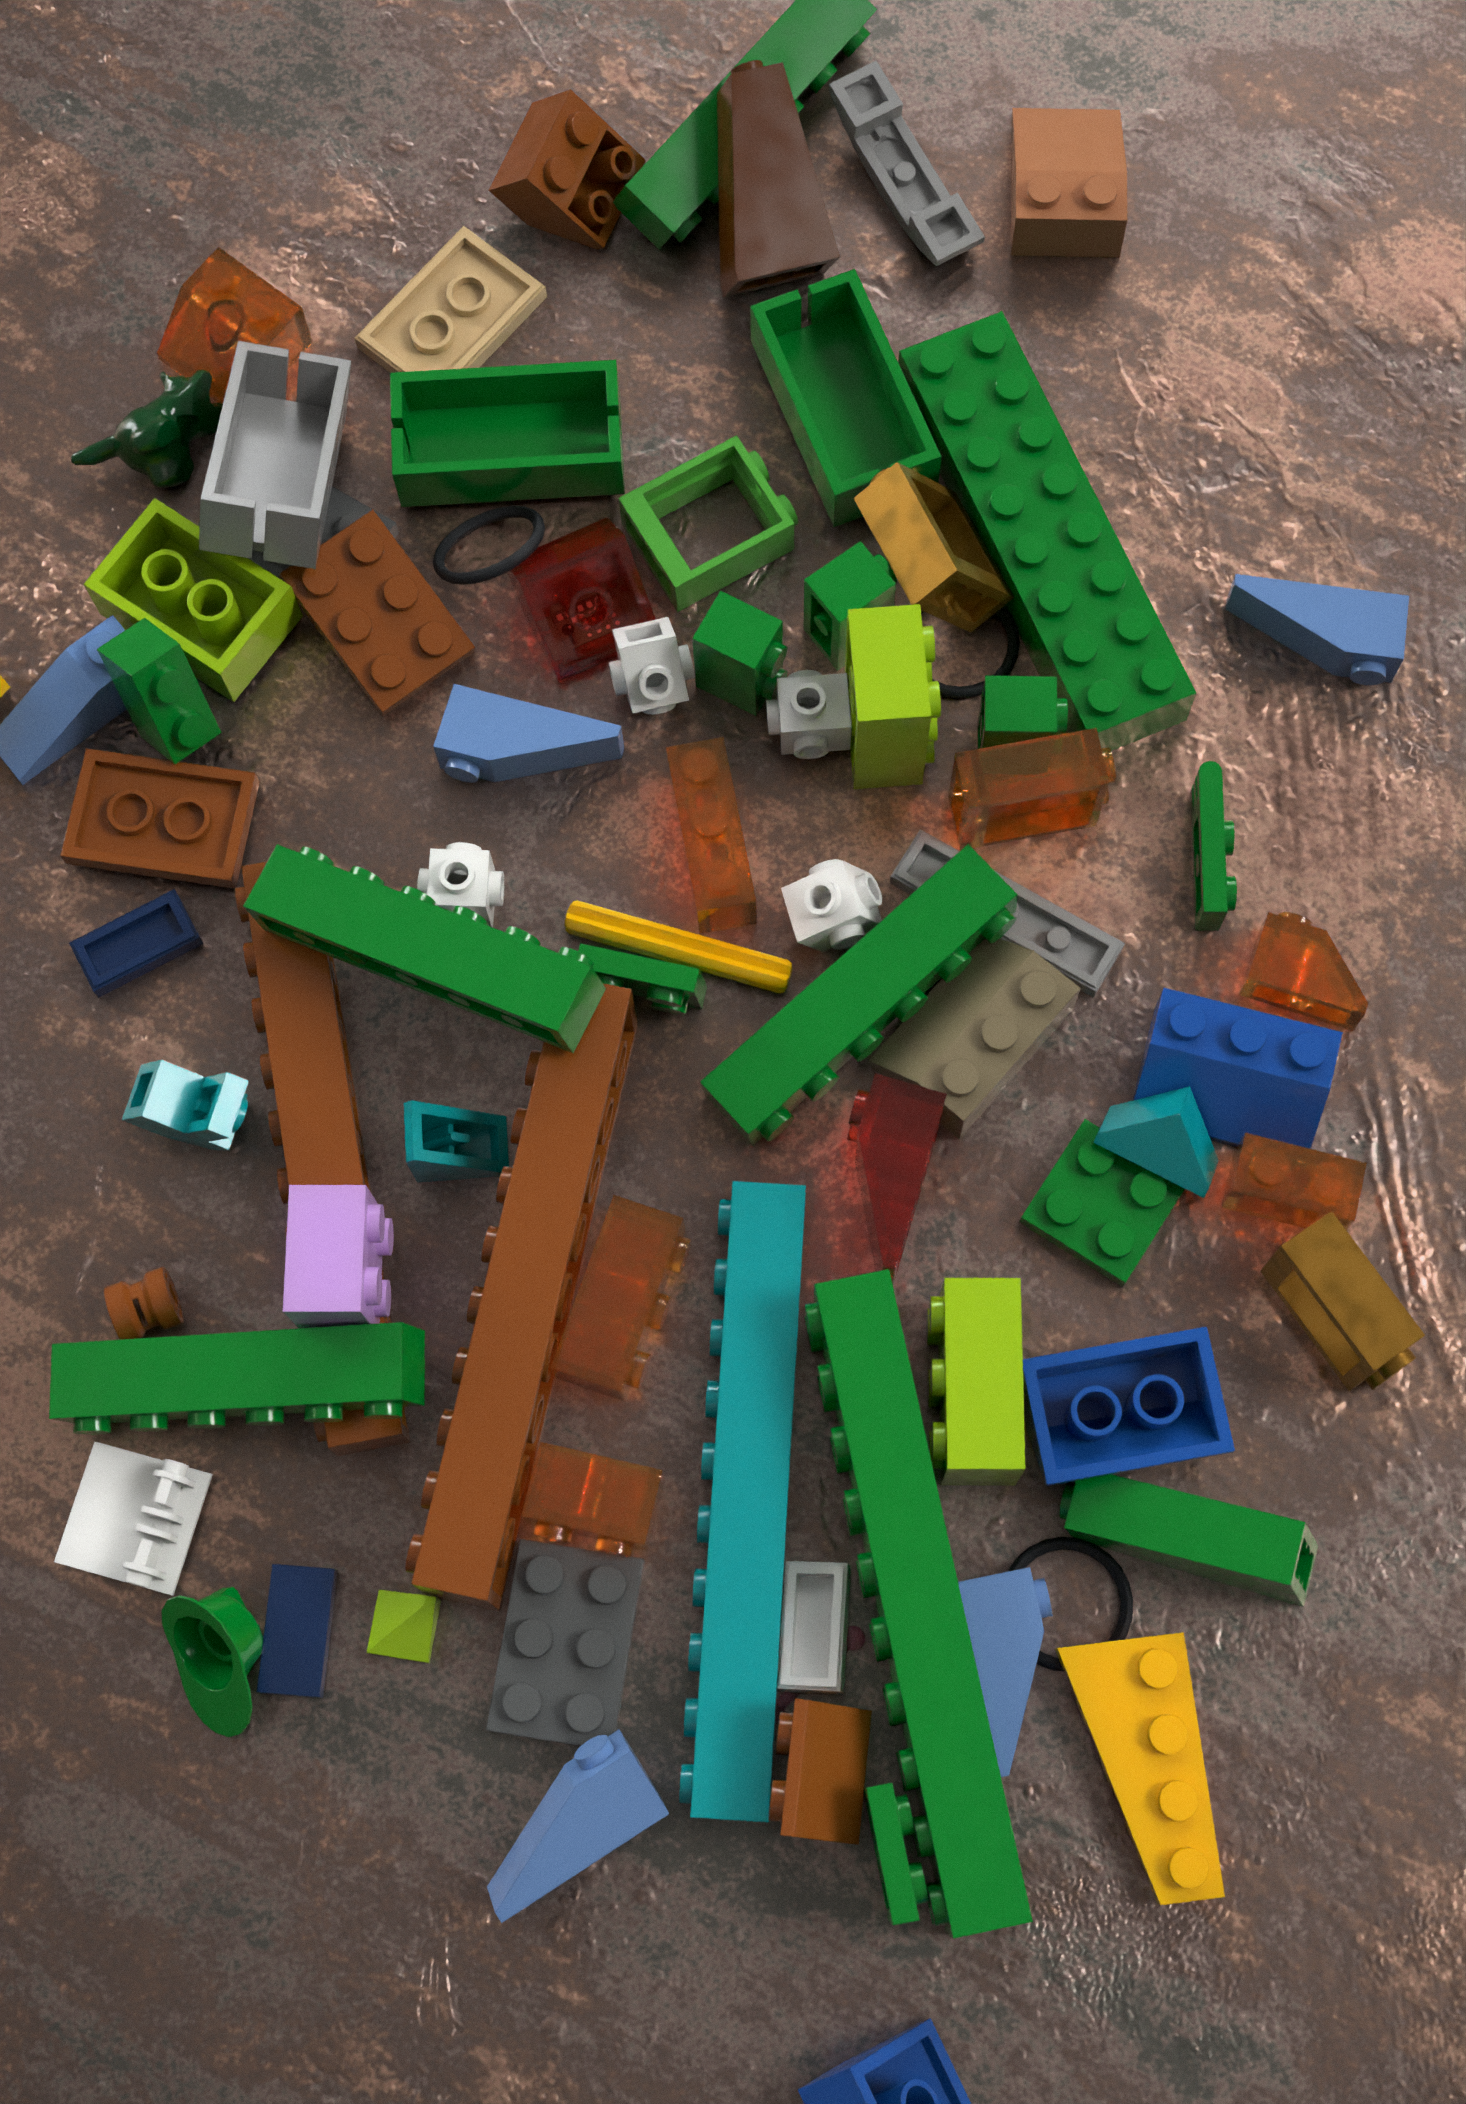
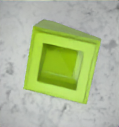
M378 1590L366 1653L430 1663L441 1600L428 1595Z

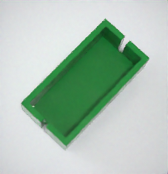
M855 269L808 285L807 322L809 326L801 328L802 298L798 289L750 306L751 343L833 527L863 517L854 498L870 485L872 478L877 473L890 468L896 462L939 483L941 454Z
M616 360L390 373L391 421L393 424V429H391L392 476L401 507L625 494L621 401Z

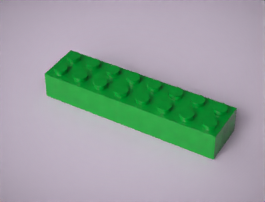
M1003 311L899 350L898 363L941 454L940 475L946 487L956 492L1015 597L1005 607L1012 614L1018 628V633L1039 676L1057 677V698H1067L1068 701L1067 733L1082 763L1187 721L1196 691Z

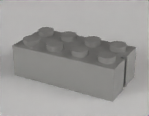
M238 341L200 498L199 550L252 558L253 550L264 552V561L316 569L347 414L351 360L300 352L296 402L286 400L289 349Z

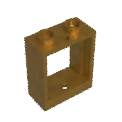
M896 462L890 468L877 473L872 478L870 485L854 498L911 605L920 604L921 611L972 632L1015 598L956 492Z
M1332 1211L1282 1244L1260 1270L1348 1391L1363 1381H1366L1369 1387L1374 1390L1416 1359L1410 1347L1422 1339L1425 1334Z

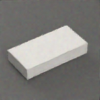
M786 1561L777 1689L781 1692L844 1695L851 1566L848 1563Z

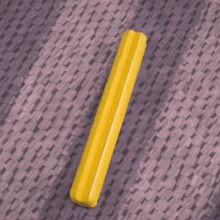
M572 901L565 917V931L569 934L670 963L699 968L702 972L776 993L785 992L792 975V963L787 959L582 901Z

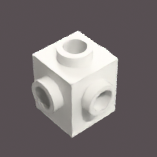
M669 617L612 629L619 660L608 662L615 695H627L632 713L643 711L646 714H661L672 710L676 703L689 701L685 680L695 678L693 663L688 645L678 646Z
M802 670L794 672L786 678H777V699L766 700L768 734H780L781 755L794 754V756L801 759H815L825 756L829 751L850 750L852 726L847 673L822 675L818 671Z
M451 843L447 845L446 849L430 848L429 869L420 868L417 889L430 896L436 902V906L449 911H453L455 906L468 908L481 915L488 922L487 925L493 927L494 906H503L504 872L495 871L490 850H482L479 846L471 843Z
M833 859L818 863L810 868L809 876L781 888L797 943L821 952L830 948L835 950L851 948L865 936V933L872 930L882 921L878 906L882 904V894L876 880L869 872L843 860Z

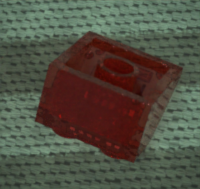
M607 517L539 546L529 558L508 571L523 613L558 682L618 657L612 629L656 620L626 537Z

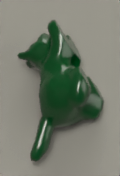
M197 370L192 377H171L164 371L161 372L159 376L164 385V392L149 404L131 411L117 425L114 435L73 453L71 462L75 465H96L114 457H119L131 469L146 475L154 486L169 488L186 482L194 469L188 445L196 438L216 433L223 406L219 402L211 403V373L206 370Z

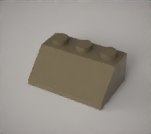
M1000 938L991 944L984 939L969 953L972 957L970 964L952 981L946 983L941 979L927 995L928 1000L923 1007L910 1019L903 1022L868 1061L872 1068L958 1139L966 1133L1072 1012L1081 989L1034 950Z

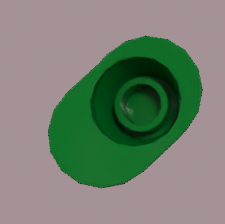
M234 1587L221 1588L198 1601L181 1595L168 1599L161 1610L162 1626L173 1650L181 1682L191 1707L200 1720L215 1733L226 1737L243 1733L250 1723L253 1708L247 1675L252 1670L263 1649V1636L258 1623L247 1610L238 1590Z

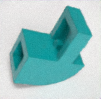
M162 1059L141 1064L122 1121L173 1140L207 1149L227 1151L230 1149L234 1134L241 1126L247 1112L248 1094L245 1091L249 1081L228 1072L204 1077Z

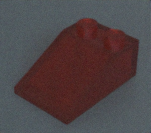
M875 1073L870 1092L858 1089L849 1119L850 1129L847 1140L857 1142L855 1165L875 1272L889 1269L892 1284L894 1285L941 1125L947 1094Z

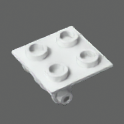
M94 1441L54 1562L174 1596L213 1474L189 1468V1465L174 1460H160Z

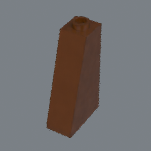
M761 60L742 63L731 70V75L717 92L720 287L723 297L824 274L840 258L783 62L763 66Z

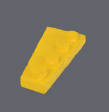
M1184 1632L1055 1648L1076 1697V1703L1084 1723L1089 1729L1101 1759V1765L1110 1788L1113 1789L1125 1819V1825L1157 1904L1167 1905L1225 1897Z

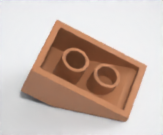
M1012 108L1011 255L1120 258L1127 225V166L1120 110Z

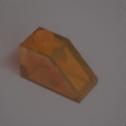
M1268 912L1258 931L1239 995L1354 1031L1366 1013L1368 1001L1328 932L1314 927L1313 923L1302 915L1290 912H1282L1276 915Z

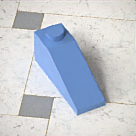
M1235 574L1226 599L1225 609L1332 675L1349 677L1353 682L1361 685H1378L1383 682L1392 683L1404 660L1409 605L1408 595Z
M113 615L67 647L0 724V758L22 785L127 710L97 651V648L125 631Z
M454 684L433 747L441 769H444L446 774L463 782L474 783L478 781V778L499 782L621 759L624 751V741L620 725Z
M1030 1567L958 1582L1001 1777L1009 1776L1044 1635L1042 1618L1053 1616L1045 1579L1033 1580Z
M620 1729L608 1737L607 1735H598L589 1739L577 1749L574 1758L564 1764L491 1879L487 1889L495 1914L501 1923L669 1815L659 1792Z

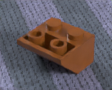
M570 89L531 104L488 191L527 225L599 250L605 247L621 213L615 207L614 199L631 178L643 167L646 160Z
M795 1698L793 1713L780 1712L776 1754L789 1756L786 1781L773 1779L769 1821L782 1822L780 1836L859 1845L872 1711Z

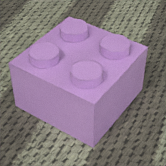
M289 1185L283 1313L298 1328L379 1324L380 1317H389L391 1285L389 1280H382V1256L392 1255L394 1242L392 1218H385L383 1204L377 1203L366 1185Z

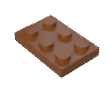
M373 509L320 545L316 569L291 565L279 573L280 579L292 587L300 607L382 717L475 651L473 643Z
M86 748L60 856L66 864L235 889L237 887L260 780L255 772L185 762L174 764L170 760Z

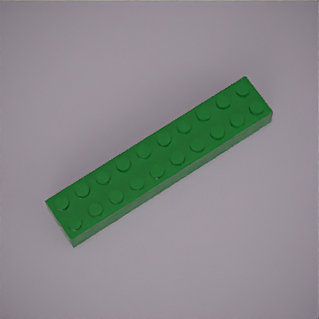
M886 1269L814 1284V1302L804 1304L806 1316H804L805 1327L811 1353L822 1351L825 1364L817 1366L819 1375L817 1376V1384L824 1413L831 1411L836 1413L838 1426L830 1428L831 1437H829L836 1473L848 1472L851 1489L844 1490V1498H842L849 1535L861 1534L865 1553L857 1554V1561H855L863 1599L874 1597L878 1617L870 1619L871 1624H869L876 1662L888 1660L892 1683L884 1684V1688H882L886 1713L890 1726L902 1725L906 1749L896 1752L901 1784L904 1792L915 1790L921 1815L912 1817L915 1835H912L917 1857L929 1856L934 1882L926 1884L929 1901L927 1908L931 1924H935V1926L944 1925L945 1934L954 1939L1033 1922L890 1271Z

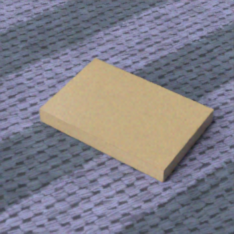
M463 226L355 337V342L359 350L389 373L480 368L547 298L546 286Z

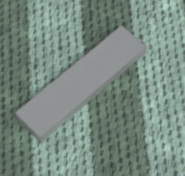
M920 829L892 873L890 884L911 895L960 851ZM996 872L1018 894L1016 912L1012 914L1016 921L1000 939L1034 950L1079 986L1082 992L1094 998L1122 952L1125 943Z

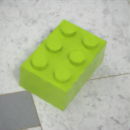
M154 498L87 579L84 586L100 615L105 618L113 615L125 630L146 618L180 644L197 679L232 702H235L303 617L295 594L289 584L249 558L199 550L200 527Z
M920 604L848 609L845 673H847L852 726L850 756L853 789L922 785L925 764L935 762L934 741L938 740L937 718L941 717V697L939 682L932 681V662H935L933 626H922Z
M944 1278L940 1295L930 1296V1308H927L926 1316L927 1345H938V1359H931V1367L928 1369L927 1374L928 1407H939V1422H932V1429L928 1435V1448L933 1469H940V1485L1015 1486L1025 1471L1021 1278Z

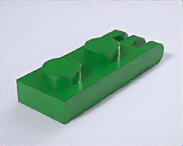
M1207 761L1200 766L1190 792L1195 931H1219L1227 912L1235 910L1237 900L1236 877L1226 876V856H1232L1234 851L1233 820H1224L1222 768L1214 761Z

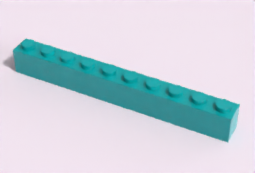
M732 1181L731 1199H720L718 1235L729 1236L727 1259L716 1258L714 1295L725 1296L723 1319H712L709 1355L721 1357L719 1381H707L705 1407L706 1418H717L715 1443L703 1442L701 1480H713L711 1505H699L697 1543H708L707 1569L695 1568L692 1600L693 1607H704L703 1632L690 1633L688 1671L700 1672L698 1698L686 1697L684 1715V1737L695 1738L694 1764L682 1763L679 1789V1803L691 1804V1818L769 1823L806 1185Z

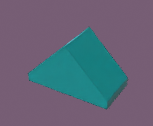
M1190 1086L1110 1106L1093 1142L1203 1198L1209 1190L1219 1161Z
M413 1100L404 1103L406 1163L417 1183L500 1177L503 1167H509L506 1116Z

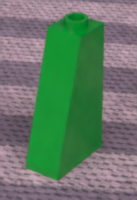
M1112 1474L1078 1480L1076 1483L1068 1482L1060 1504V1518L1066 1520L1064 1528L1073 1538L1304 1607L1318 1549V1544L1306 1522Z

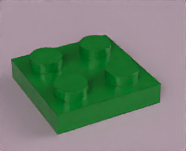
M580 943L578 952L586 955L594 962L593 969L602 983L632 989L633 995L646 997L647 1000L652 1001V1008L667 1013L686 1015L688 1007L703 1008L707 985L699 968Z
M1084 1119L1021 1216L1019 1223L1123 1288L1185 1188L1093 1143L1100 1127Z
M893 1783L867 1787L864 1789V1800L888 1922L892 1925L919 1921L917 1905L926 1904L929 1901L921 1862L908 1863L903 1837L915 1835L907 1794L895 1796Z

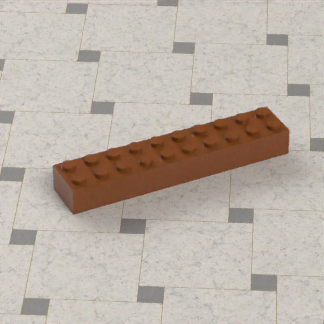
M603 983L606 990L574 1053L543 1042L541 1051L533 1049L530 1053L525 1073V1085L531 1086L530 1099L527 1109L518 1107L511 1130L510 1141L511 1144L517 1145L513 1168L503 1167L497 1186L496 1202L503 1204L502 1214L498 1227L491 1225L488 1227L482 1248L481 1261L489 1263L484 1287L474 1286L468 1304L467 1323L474 1324L469 1348L460 1346L454 1361L452 1384L459 1385L454 1410L444 1409L438 1427L436 1444L437 1446L444 1447L439 1472L430 1470L423 1488L421 1508L429 1510L423 1535L416 1533L413 1535L406 1558V1572L414 1573L411 1584L428 1596L501 1611L637 1031L638 1022L632 989Z

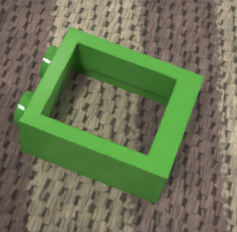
M737 435L618 498L622 526L677 613L794 550V526L798 525L796 512L784 494L776 496L768 484L770 477L764 461L755 450L748 453ZM733 480L765 531L690 570L659 519Z

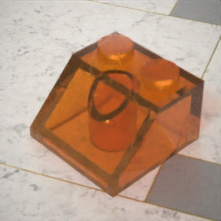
M218 247L182 284L157 351V356L159 360L184 377H192L197 370L209 371L212 375L210 397L216 402L223 404L238 341L289 349V369L299 358L300 352H305L313 343L303 308Z

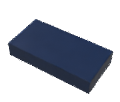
M175 889L69 942L93 992L98 998L204 944Z
M272 1564L263 1649L257 1685L258 1693L323 1698L338 1570Z

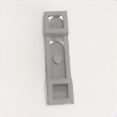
M874 61L830 83L828 90L857 155L884 202L919 250L934 265L938 266L983 243L985 236L957 192L950 196L902 118L903 103L878 62Z

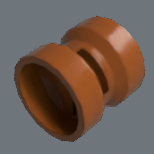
M164 1266L146 1272L141 1281L133 1284L120 1281L104 1288L108 1313L120 1340L143 1338L146 1330L155 1327L168 1330L184 1324V1315L179 1296L171 1276Z

